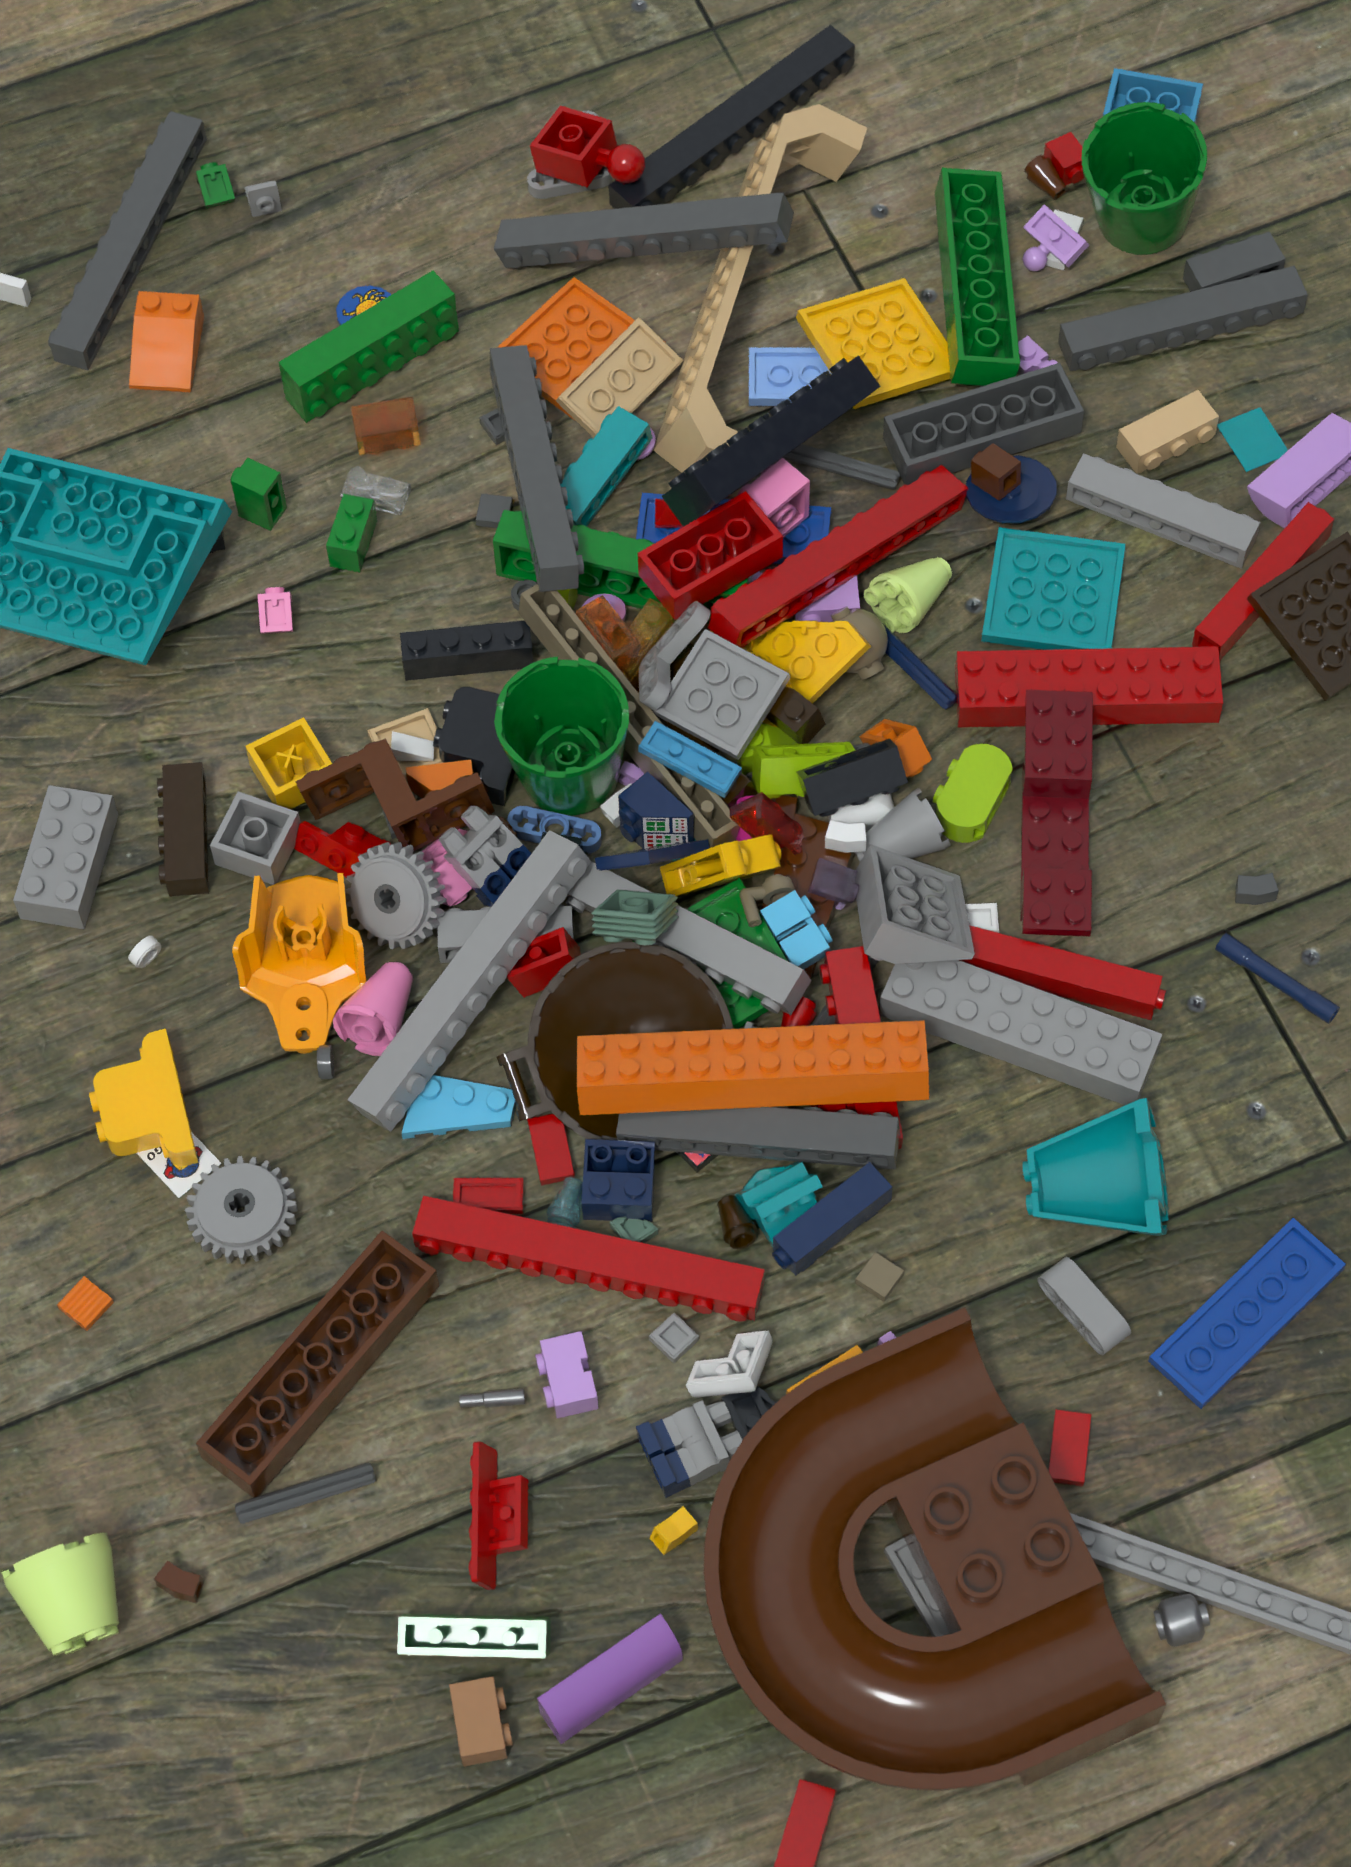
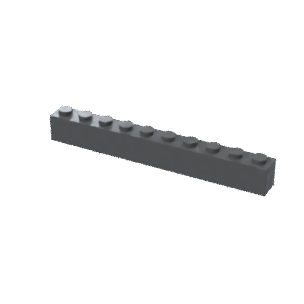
M170 111L165 121L159 124L157 137L153 144L147 147L145 160L141 167H137L135 170L133 183L129 190L126 189L124 191L117 213L114 212L112 214L105 236L102 235L100 237L97 252L93 259H89L83 279L75 285L71 302L63 308L58 327L50 333L48 345L51 348L54 361L89 370L207 140L203 120Z
M784 192L506 219L501 220L494 250L505 268H518L751 245H770L788 242L794 212Z
M527 345L490 348V376L539 592L578 588L579 575L584 574L583 557L576 554V551L579 549L577 532H571L573 528L572 511L565 508L568 505L566 487H560V484H562L561 465H555V462H557L556 444L549 441L552 440V428L550 421H545L547 418L545 399L540 400L539 398L542 397L540 378L535 379L534 377L537 376L535 357L530 358Z

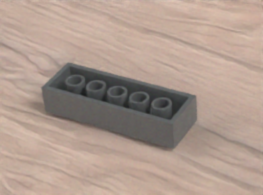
M1057 363L885 416L883 440L904 485H910L918 480L924 472H931L940 465H943L951 473L970 468L973 457L992 443L1012 455L1079 434L1082 430L1084 410L1061 364Z

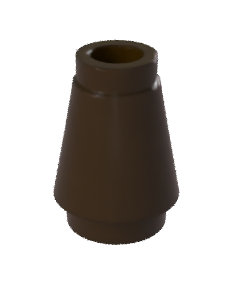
M729 1195L723 1197L718 1201L717 1206L719 1208L724 1241L730 1244V1247L733 1249L748 1247L756 1240L755 1233L757 1227L736 1196Z

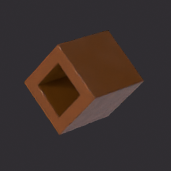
M992 443L985 450L978 452L971 460V482L997 500H1001L1021 484V461Z

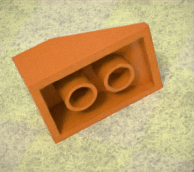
M138 291L133 321L130 389L191 392L204 322L200 295Z

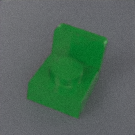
M211 162L200 167L201 170L196 171V180L201 190L205 208L235 201L225 164L218 165L217 162Z

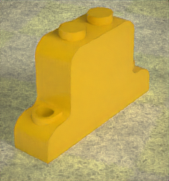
M769 834L739 842L737 840L720 844L660 867L666 893L678 897L731 883L738 878L741 880L779 868L781 867V849L778 843L774 842L773 835Z
M162 1029L151 1032L144 1037L142 1048H139L141 1055L139 1061L103 1069L93 1079L95 1091L89 1092L93 1112H100L101 1121L95 1123L100 1143L107 1141L111 1152L117 1156H127L162 1147L164 1158H169L174 1165L183 1167L198 1163V1158L167 1030Z

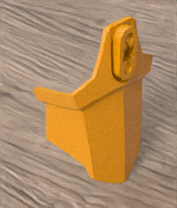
M337 873L338 882L319 876L305 875L284 880L267 888L261 876H254L249 928L237 935L233 944L232 954L238 972L240 990L267 1005L274 1020L281 1047L285 1051H297L298 1053L306 1054L317 1051L320 1045H326L333 1019L342 1002L350 998L366 982L363 943L359 931L353 929L348 924L343 873ZM303 1005L310 1006L307 1010H300V1007ZM303 1030L307 1031V1036H309V1039L306 1041L299 1040L302 1037Z

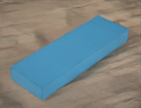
M657 721L653 723L638 746V752L723 798L727 796L742 770V767Z

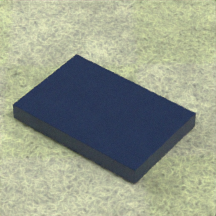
M706 839L668 844L595 858L596 869L602 871L684 858L709 849V842Z

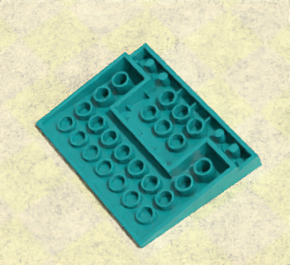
M7 448L0 463V628L146 666L232 514V510L224 499Z

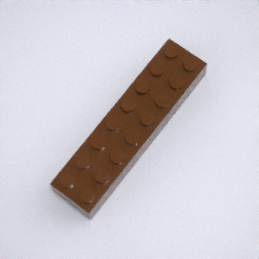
M381 1231L196 1442L201 1458L251 1497H258L439 1287L437 1271L387 1233Z

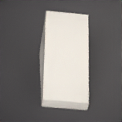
M392 731L391 750L397 761H434L433 741Z

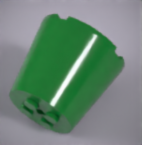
M1132 103L1116 108L1100 118L1095 123V128L1088 138L1085 139L1082 149V170L1101 233L1117 249L1136 255L1154 254L1171 247L1184 234L1207 165L1205 139L1198 126L1184 113L1180 115L1166 109L1165 105L1160 103Z
M550 657L536 661L518 671L506 683L498 697L494 722L500 745L527 795L540 808L569 816L584 814L598 808L614 792L620 774L629 725L628 701L622 686L608 670L583 658H578L577 661L559 660L558 657Z

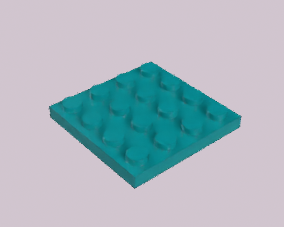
M999 527L981 641L1042 650L1112 648L1126 544Z

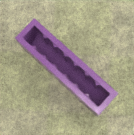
M659 1614L537 1698L540 1715L560 1744L683 1660L681 1647L663 1616Z

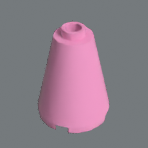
M399 962L385 963L336 1012L333 1019L335 1031L344 1042H346L347 1038L355 1042L357 1045L354 1049L361 1053L381 1056L402 1027L413 983V976L404 964Z

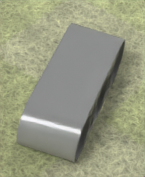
M1064 1257L1037 1278L1039 1286L1045 1295L1098 1354H1106L1131 1334V1329L1123 1316L1069 1257Z

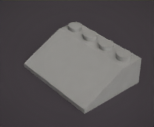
M870 845L853 874L864 954L869 955L875 960H885L893 964L972 959L975 952L960 876Z

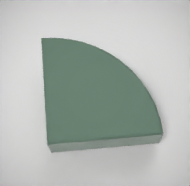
M619 1217L609 1222L611 1229L618 1238L646 1243L658 1235L656 1226L645 1219Z

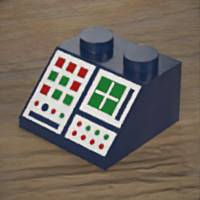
M648 771L618 795L619 829L629 842L635 841L644 849L694 841L693 813Z

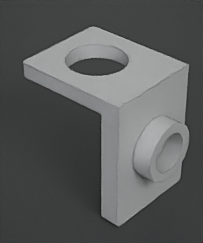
M276 181L245 187L252 218L282 211Z

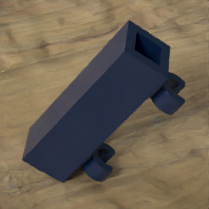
M870 1162L773 1237V1258L781 1268H789L795 1276L800 1272H804L814 1264L815 1260L862 1223L874 1217L881 1208L892 1201L893 1186Z

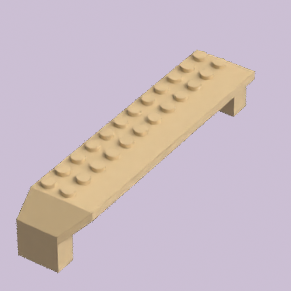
M820 104L784 114L777 124L772 123L770 125L765 140L761 138L758 142L738 197L771 194L776 176L798 164L837 182L860 152L867 127ZM753 245L721 248L653 450L681 473L738 433V431L726 426L707 389V385ZM741 488L732 493L730 496L733 498L736 497Z

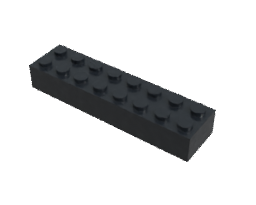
M859 355L850 362L843 358L829 368L832 374L829 371L823 372L809 383L810 386H803L788 397L790 401L788 399L782 401L764 416L762 415L748 425V428L736 433L724 444L716 447L704 458L698 460L668 483L671 489L661 497L684 527L702 516L881 387Z

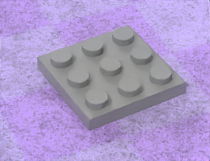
M704 629L671 681V690L667 699L654 711V714L739 760L788 683L790 675L786 671Z

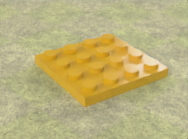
M905 278L810 306L797 312L796 320L828 369L843 358L850 362L859 355L881 386L855 405L854 409L950 379L947 341Z

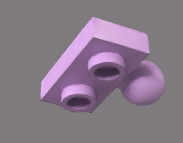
M1043 205L1023 227L1026 232L1040 243L1038 247L1027 249L1023 255V264L1030 271H1040L1047 263L1049 252L1069 268L1089 246L1086 240L1046 205Z

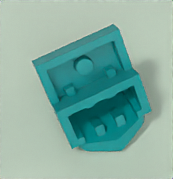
M794 1162L786 1167L757 1170L735 1196L749 1217L755 1219L773 1248V1237L817 1203L814 1191L823 1186L817 1174H808L803 1162Z

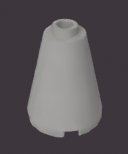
M919 788L912 791L866 832V851L870 845L910 859L944 850L951 845L949 839L942 842L940 837L943 836L942 832H944V829L926 798L921 801L918 797L922 794ZM866 851L855 852L859 861L862 860Z

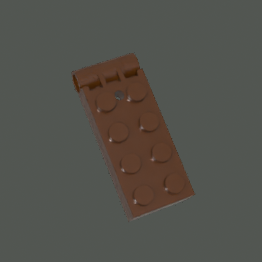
M795 814L781 852V867L775 869L774 875L781 874L792 879L795 891L801 898L806 895L816 913L812 914L811 918L817 927L823 924L828 931L855 852L845 853L825 848V836L829 823ZM763 903L761 910L768 905ZM817 962L804 969L809 978H812Z

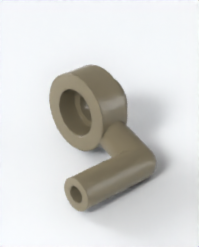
M775 874L766 878L761 886L743 888L740 891L739 896L750 927H756L762 923L755 900H763L764 904L770 905L794 891L795 888L791 878Z

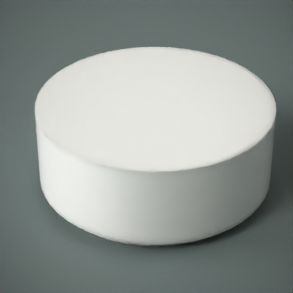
M152 935L147 936L132 949L128 959L137 968H144L157 957L161 950V944Z

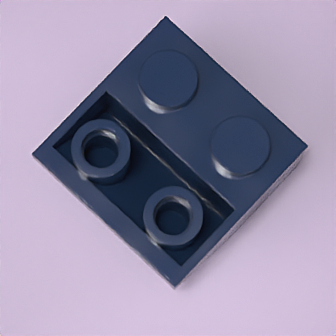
M585 1139L581 1201L583 1220L612 1221L619 1217H627V1219H645L653 1222L655 1141Z

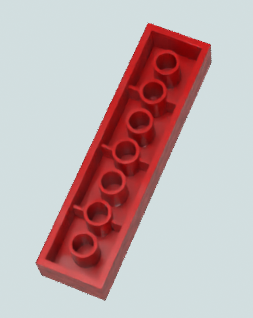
M1218 646L957 651L955 685L958 728L1025 726L1026 690L1093 692L1092 725L1219 723L1223 694Z

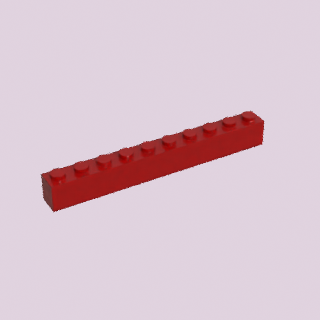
M940 465L931 472H924L918 480L910 485H903L889 498L880 499L868 511L864 513L859 512L842 527H835L826 537L819 541L814 540L800 553L788 556L779 566L774 569L765 570L758 579L750 584L745 583L741 585L729 597L717 600L711 608L708 628L714 634L738 647H744L960 511L963 507L968 487L943 465Z
M423 1196L412 1232L415 1247H418L420 1251L427 1254L437 1255L441 1252L450 1254L455 1259L463 1262H471L472 1260L486 1262L487 1265L495 1269L510 1267L519 1269L523 1274L532 1277H539L541 1274L551 1276L564 1284L579 1282L588 1284L590 1288L601 1292L609 1291V1289L620 1291L625 1296L633 1299H642L643 1297L657 1299L660 1304L670 1307L680 1304L689 1306L694 1311L702 1314H711L712 1312L726 1314L729 1319L739 1322L746 1321L747 1319L755 1321L764 1286L765 1269Z

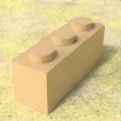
M1196 390L1119 429L1116 448L1136 474L1147 469L1152 470L1158 467L1162 461L1172 456H1180L1188 448L1212 439L1216 434L1219 415L1200 391Z

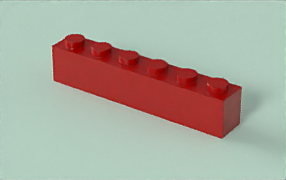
M859 946L825 952V962L819 965L822 985L828 984L830 995L825 996L828 1016H834L836 1024L881 1022L868 955L864 954V947ZM896 1101L846 1104V1109L853 1110L858 1114L872 1115L876 1112H884L899 1118ZM899 1118L900 1136L898 1149H901L903 1143V1133Z

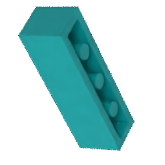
M619 406L612 414H608L604 418L600 431L594 439L590 438L586 442L582 455L576 463H571L565 471L560 487H566L568 505L565 508L572 511L573 525L588 526L653 438L647 422Z

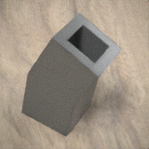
M1273 873L1260 876L1238 875L1235 903L1258 905L1276 901L1279 890Z

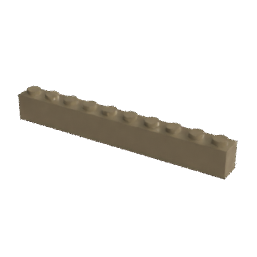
M538 584L522 592L518 613L552 657H558L559 660L578 661V658L592 661L608 670L620 683L625 692L629 707V725L624 749L644 774L648 771L693 813L694 838L696 841L708 839L709 848L736 841L740 822L718 794L638 752V746L655 721L661 723V721L649 707L640 702L638 692L557 590L539 592Z

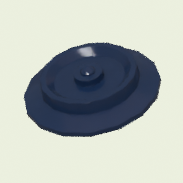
M1012 455L1021 461V484L1001 500H997L973 484L970 474L966 481V486L968 487L966 498L975 511L990 520L1000 523H1022L1035 519L1049 510L1057 497V481L1049 468L1037 460L1021 455Z

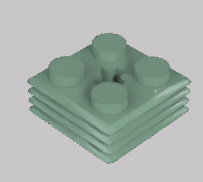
M616 890L591 913L594 915L591 920L595 922L592 925L595 928L592 933L595 936H603L604 941L619 942L626 938L635 939L638 945H652L656 943V938L662 933L667 932L668 927L678 918L676 915L678 910L675 908L678 905L675 902L678 897L672 894Z

